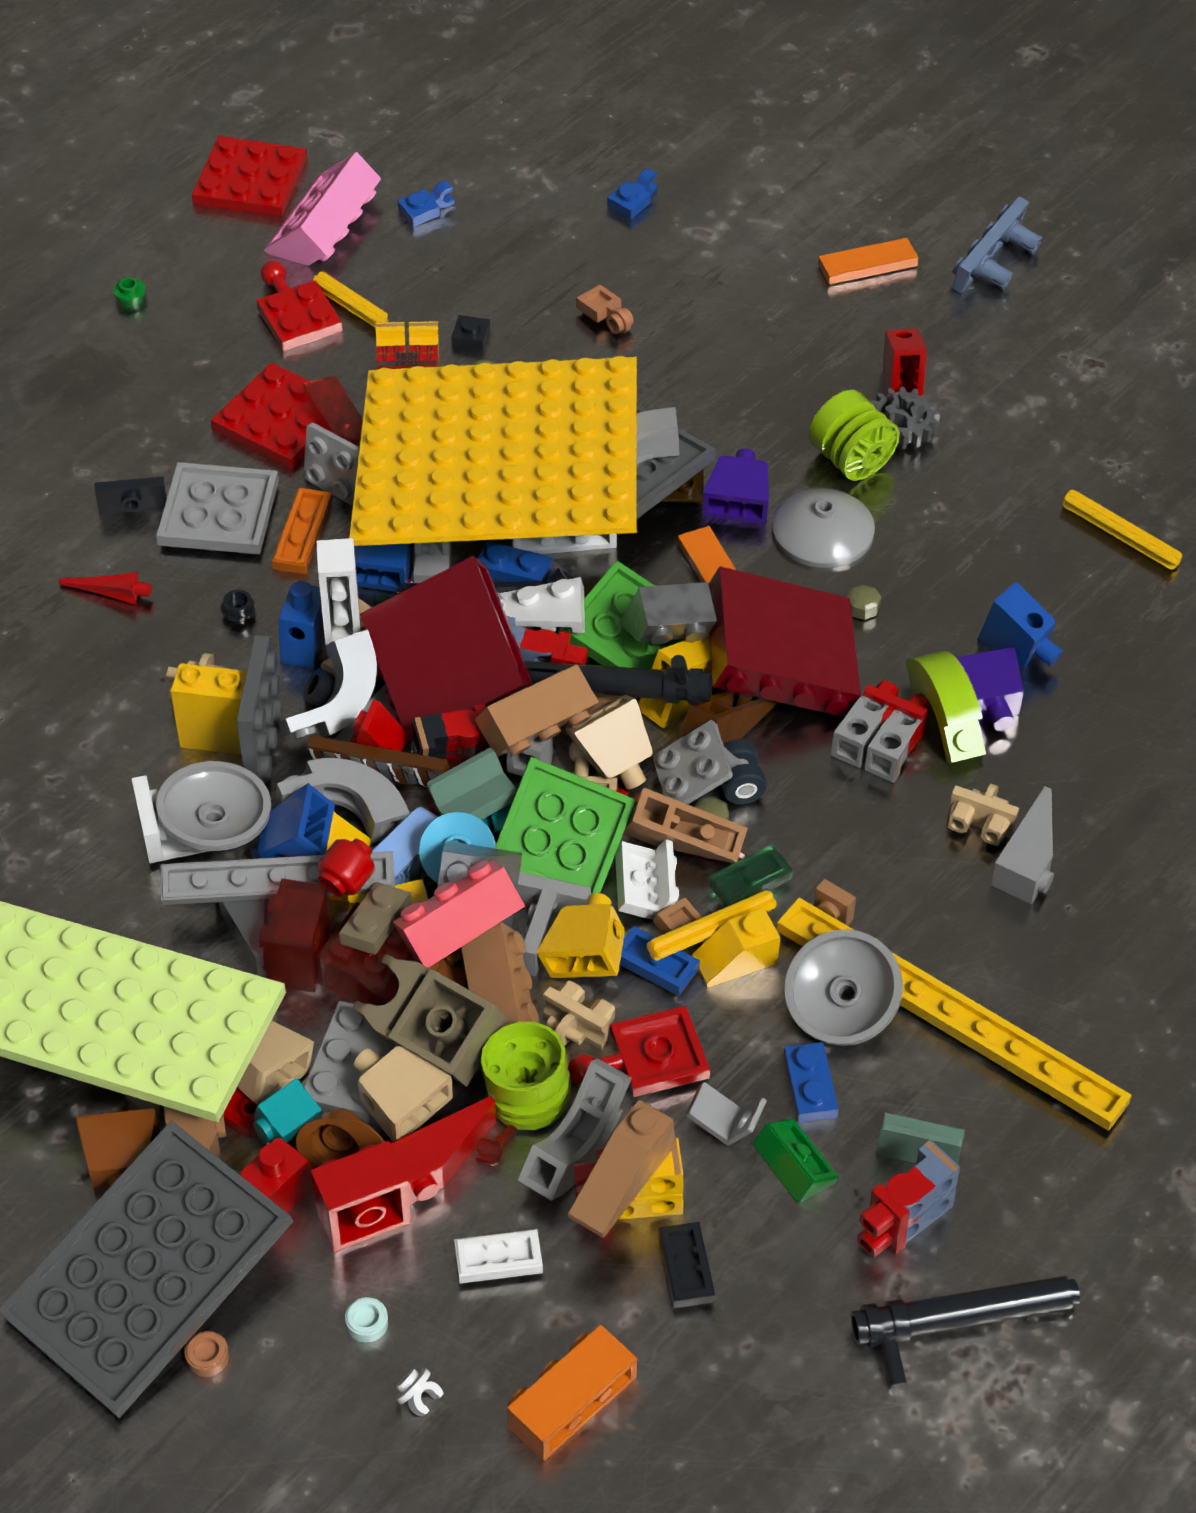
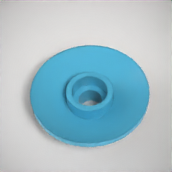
M451 812L436 818L425 829L420 841L419 855L425 872L432 880L438 883L442 851L446 841L496 848V844L491 830L482 820L468 813Z

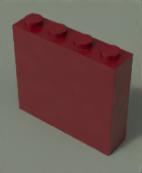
M474 556L360 613L364 624L361 627V631L368 629L375 650L377 673L381 678H384L388 690L385 691V696L393 710H396L400 720L399 724L409 734L407 743H411L413 718L458 710L473 711L474 706L482 704L488 707L534 685L488 568Z
M719 566L708 584L717 619L709 633L713 687L845 717L861 696L850 598Z

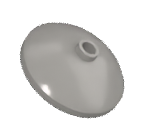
M829 488L808 489L789 496L777 507L772 519V535L779 549L785 555L801 564L818 568L840 567L858 560L871 547L875 533L873 517L862 502L847 493Z
M206 761L185 766L171 774L164 781L157 794L156 812L162 828L176 841L199 850L221 851L242 846L253 840L263 831L270 817L271 799L268 789L262 780L246 768L228 762Z
M856 930L830 931L806 943L791 961L785 978V999L794 1021L810 1037L830 1045H855L875 1037L893 1020L902 999V974L891 951L877 938ZM851 989L854 991V996L850 1000L841 999L842 993L845 990Z

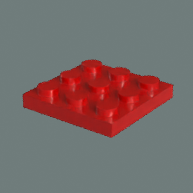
M218 136L192 192L193 204L283 217L306 163L307 149L290 145Z
M271 362L211 419L212 430L292 469L305 456L307 425L313 422L331 431L351 411V400Z

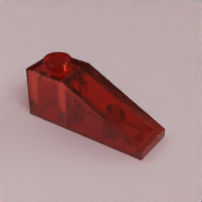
M333 375L304 383L303 388L318 425L360 447L362 417L336 376Z

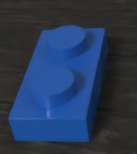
M486 541L478 558L487 566L492 579L504 582L543 581L545 584L552 568L551 556Z
M633 926L624 938L620 965L680 996L698 972L700 960L683 951H678L658 961L653 960L650 952L647 950V943L656 937Z
M824 1043L784 1047L783 1056L798 1123L838 1118L839 1109Z

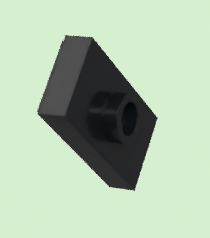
M164 476L95 483L99 515L164 509L167 495Z
M700 1222L658 1228V1237L673 1309L714 1303L716 1295Z

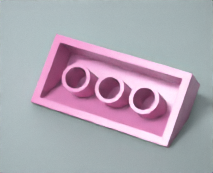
M357 151L319 174L267 244L264 251L269 255L306 266L311 265L317 260L321 262L326 261L335 252L333 245L342 240L349 232L348 224L354 222L362 214L361 206L368 203L375 196L376 191L374 188L381 178Z

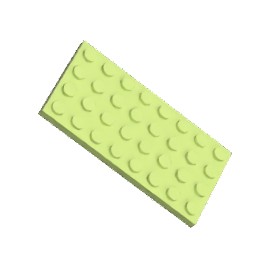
M0 901V1056L218 1123L286 994L284 983Z

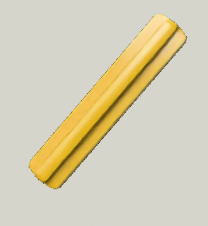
M322 271L318 275H314L312 280H316L327 297L374 328L375 323L388 322V313L335 278Z

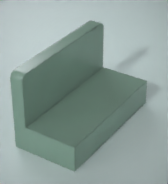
M488 748L427 782V787L440 816L451 812H463L474 815L482 820L511 804L517 792L516 787L503 772L498 757L492 748Z
M885 1112L880 1128L876 1154L917 1163L918 1149L931 1139L958 1165L965 1130Z

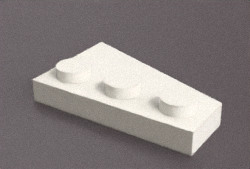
M581 577L561 579L553 583L527 586L522 589L500 593L503 597L500 601L504 603L503 609L505 614L515 618V626L526 628V626H536L554 632L557 627H571L573 633H585L584 586Z

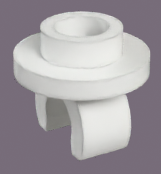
M412 1368L396 1385L400 1392L395 1400L400 1405L408 1401L410 1410L418 1416H423L430 1411L421 1401L423 1391L427 1392L434 1400L441 1398L444 1394L438 1384L431 1381L426 1382L431 1374L427 1368H423L419 1372Z

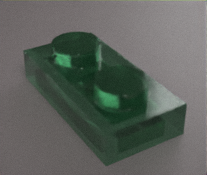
M771 844L710 875L708 885L725 907H728L764 890L770 891L793 878V869Z

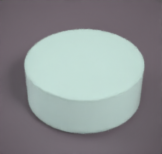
M370 1297L355 1300L346 1310L345 1322L347 1332L353 1339L359 1342L369 1343L380 1339L388 1328L386 1307L379 1300Z

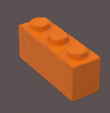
M601 1324L590 1334L587 1332L583 1333L574 1341L567 1355L560 1361H551L542 1370L539 1379L528 1389L526 1387L519 1389L511 1397L507 1407L508 1428L540 1459L545 1461L636 1379L637 1357Z

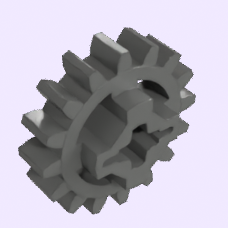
M901 386L899 392L888 388L886 396L882 393H877L876 401H870L874 404L877 411L885 414L888 420L897 425L900 432L899 443H901L902 449H906L907 443H912L915 447H919L920 440L930 442L931 434H937L940 411H937V402H929V394L919 396L918 389L915 388L909 393L906 392L905 387Z

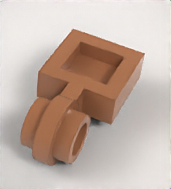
M601 284L576 297L577 309L597 323L607 318V325L613 333L624 334L631 329L634 323L631 312L626 308H622L621 298Z

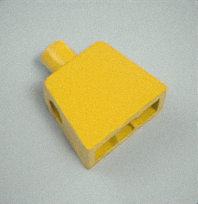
M594 893L590 895L587 905L565 906L560 910L537 951L551 978L618 975L625 931L614 907L611 906L612 902L609 897L601 893Z

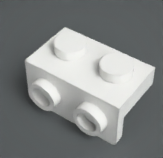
M664 839L656 850L621 841L615 853L618 911L654 920L657 913L672 904L674 905L679 897V889L675 883L677 858L673 853V841Z

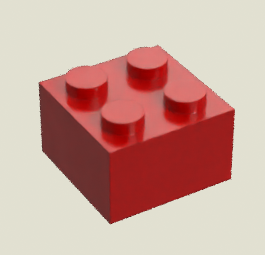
M389 1141L378 1145H367L355 1154L339 1160L331 1159L325 1161L318 1168L311 1170L316 1213L334 1253L411 1223L408 1180Z

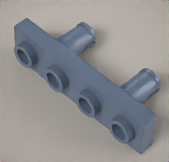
M1018 196L1011 206L1006 204L998 215L997 222L991 221L982 236L983 239L981 241L976 239L971 245L967 257H960L952 270V273L955 275L951 286L952 289L962 294L971 282L979 276L998 286L1001 290L1006 288L1013 272L991 260L1005 242L1008 243L1009 241L1033 255L1043 239L1041 235H1037L1021 225L1029 201Z

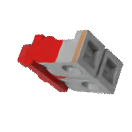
M882 680L876 687L868 684L863 696L857 700L834 731L831 756L858 768H861L865 762L864 771L894 783L908 754L924 734L929 700L919 694L911 695L908 701L898 697L899 689L896 685L886 680Z

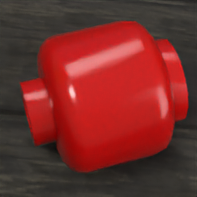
M357 838L353 841L337 839L317 864L320 874L318 881L335 896L342 897L343 894H357L375 871V864L370 857L373 853L371 848Z

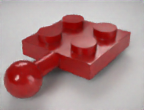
M269 261L263 265L261 269L262 280L267 285L274 286L278 293L257 299V309L282 351L342 331L340 318L316 280L290 288L285 281L286 269L283 264L278 261Z
M686 1006L610 1024V1034L617 1054L597 1058L617 1070L623 1069L624 1073L632 1078L629 1087L633 1097L710 1078V1068ZM579 1054L571 1059L568 1064V1071L573 1083L581 1086L591 1061L595 1060L594 1057L588 1054Z

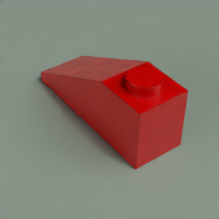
M492 1096L390 1143L408 1180L410 1204L418 1200H428L439 1190L443 1189L496 1124V1104Z

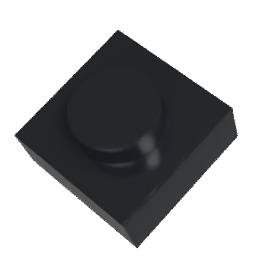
M458 315L451 336L452 346L483 351L490 332V319Z

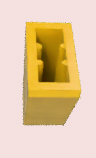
M709 634L699 641L689 642L684 640L659 649L652 669L666 670L667 666L672 667L671 659L674 656L682 655L686 660L688 670L698 668L703 669L704 673H712ZM641 698L638 706L642 714L660 727L666 728L688 710L689 704L684 700H680L679 704L664 703L663 699Z

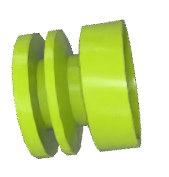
M853 389L842 391L833 396L819 409L809 427L808 438L811 444L825 458L831 459L833 465L840 469L843 475L848 479L857 481L875 474L887 463L899 443L900 432L897 425L888 420L885 414L877 411L874 404L861 392Z
M516 1022L506 1025L489 1037L482 1049L481 1066L488 1097L492 1096L495 1100L496 1117L503 1124L518 1130H537L553 1124L562 1117L571 1103L572 1084L568 1071L566 1049L561 1037L549 1026L537 1022Z

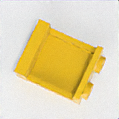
M185 663L179 664L171 688V697L181 748L241 755L237 717L247 671Z

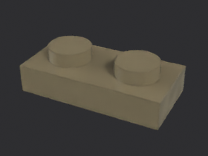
M376 882L339 932L340 943L376 955L395 928L393 921L400 918L401 912L412 904L411 892Z

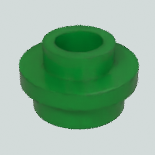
M126 277L114 285L113 292L121 305L133 307L143 301L146 288L141 280Z

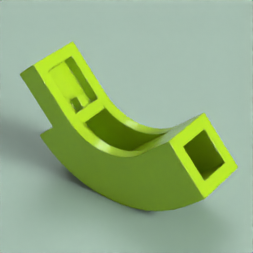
M939 651L905 659L913 694H923L929 700L934 710L947 763L985 755L986 752L978 719L982 718L981 710L970 679L958 659L948 651Z

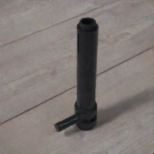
M682 655L674 656L671 659L672 667L667 666L666 670L577 664L593 693L596 695H628L630 697L663 699L664 703L679 704L680 700H684L689 705H701V702H710L712 673H704L703 669L698 668L688 670L686 660ZM524 661L533 684L576 665Z
M1060 1276L904 1302L903 1299L886 1301L885 1306L877 1307L875 1303L861 1305L860 1310L851 1312V1326L857 1345L867 1344L869 1348L881 1346L890 1387L899 1388L907 1385L898 1343L909 1341L911 1336L1071 1310L1073 1305L1080 1303V1292L1075 1279Z

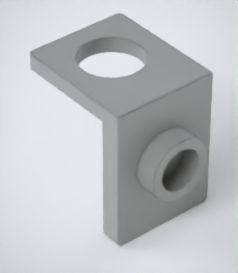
M704 1082L699 1085L686 1112V1117L729 1146L753 1132L767 1100L761 1097L746 1107L741 1108Z

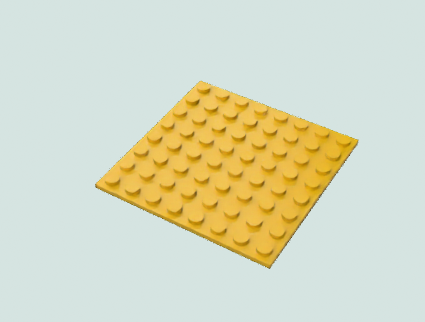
M616 356L613 358H581L579 360L562 361L551 359L542 362L515 361L502 364L481 363L478 365L462 366L451 364L442 367L415 366L402 369L380 368L368 371L349 538H353L354 546L637 533V357Z

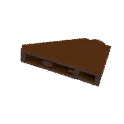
M729 690L712 695L710 702H701V705L688 706L682 737L709 720H713L718 726L723 744L731 740L742 739L778 702Z

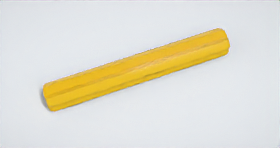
M1074 489L1065 494L1062 503L1064 508L1169 570H1174L1180 564L1182 553Z
M764 890L652 939L647 943V950L650 952L651 958L658 961L710 938L729 919L762 908L766 912H770L772 909H775L777 905L776 900L773 898L771 891Z

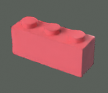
M493 860L478 862L468 869V876L463 877L457 882L451 881L441 885L434 891L435 896L424 903L417 902L411 904L401 912V917L393 921L416 962L429 968L525 907L503 866Z

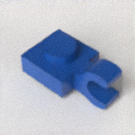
M649 168L644 169L635 184L626 181L607 197V206L623 216L633 219L651 203V194L658 188V185L652 182L657 177V173Z
M442 181L434 187L430 194L423 189L397 200L398 210L414 228L441 216V208L452 206L455 200L449 193L454 191V188L448 181Z

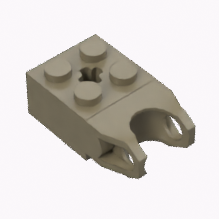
M386 954L382 963L388 966L397 975L399 980V989L396 996L391 1002L380 1006L363 1004L356 1001L352 1009L366 1018L373 1029L395 1046L405 1047L452 1076V1079L467 1087L481 1065L484 1045L492 1034L505 1026L509 1018L495 1004L437 971L429 969L419 962L398 960Z

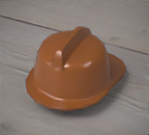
M332 1109L324 1112L318 1119L303 1125L296 1137L298 1152L314 1168H318L325 1161L331 1159L339 1160L355 1154L367 1145L384 1143L382 1137L365 1121H362L355 1113L346 1109Z

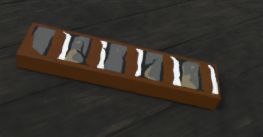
M311 736L306 745L312 760L340 758L356 761L375 769L390 782L428 789V781L450 770L446 759L325 737Z

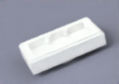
M537 1229L454 1239L459 1284L543 1273Z

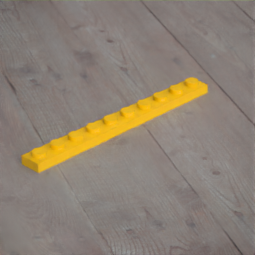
M800 897L777 922V931L802 947L815 937L830 931L854 930ZM892 953L899 965L903 980L900 1006L1108 1131L1129 1105L1132 1096L1130 1093Z

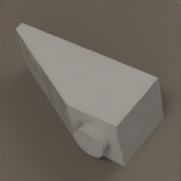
M1044 786L996 860L991 880V886L1029 904L1033 903L1039 892L1044 894L1047 892L1054 878V873L1050 871L1053 858L1052 789Z

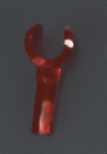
M508 1125L497 1136L495 1141L481 1137L476 1149L479 1152L476 1161L492 1166L498 1165L504 1146L518 1129L513 1125Z

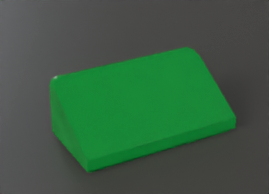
M795 1119L766 1123L754 1140V1147L797 1202L807 1200L837 1183L840 1179Z

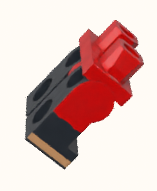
M485 704L474 706L473 711L458 710L413 718L411 753L446 759L450 769L487 750L490 746L475 721V718L486 708Z

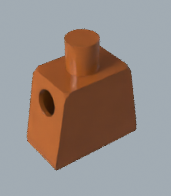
M155 1108L77 1117V1125L93 1190L98 1193L106 1192L157 1137L159 1126Z

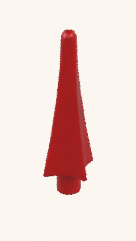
M138 572L97 577H62L59 579V584L62 586L94 592L132 605H136L138 596L150 597L152 593V584L139 582Z

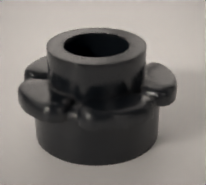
M239 589L232 590L224 596L220 610L222 615L227 616L228 620L242 622L253 616L255 602L248 592Z

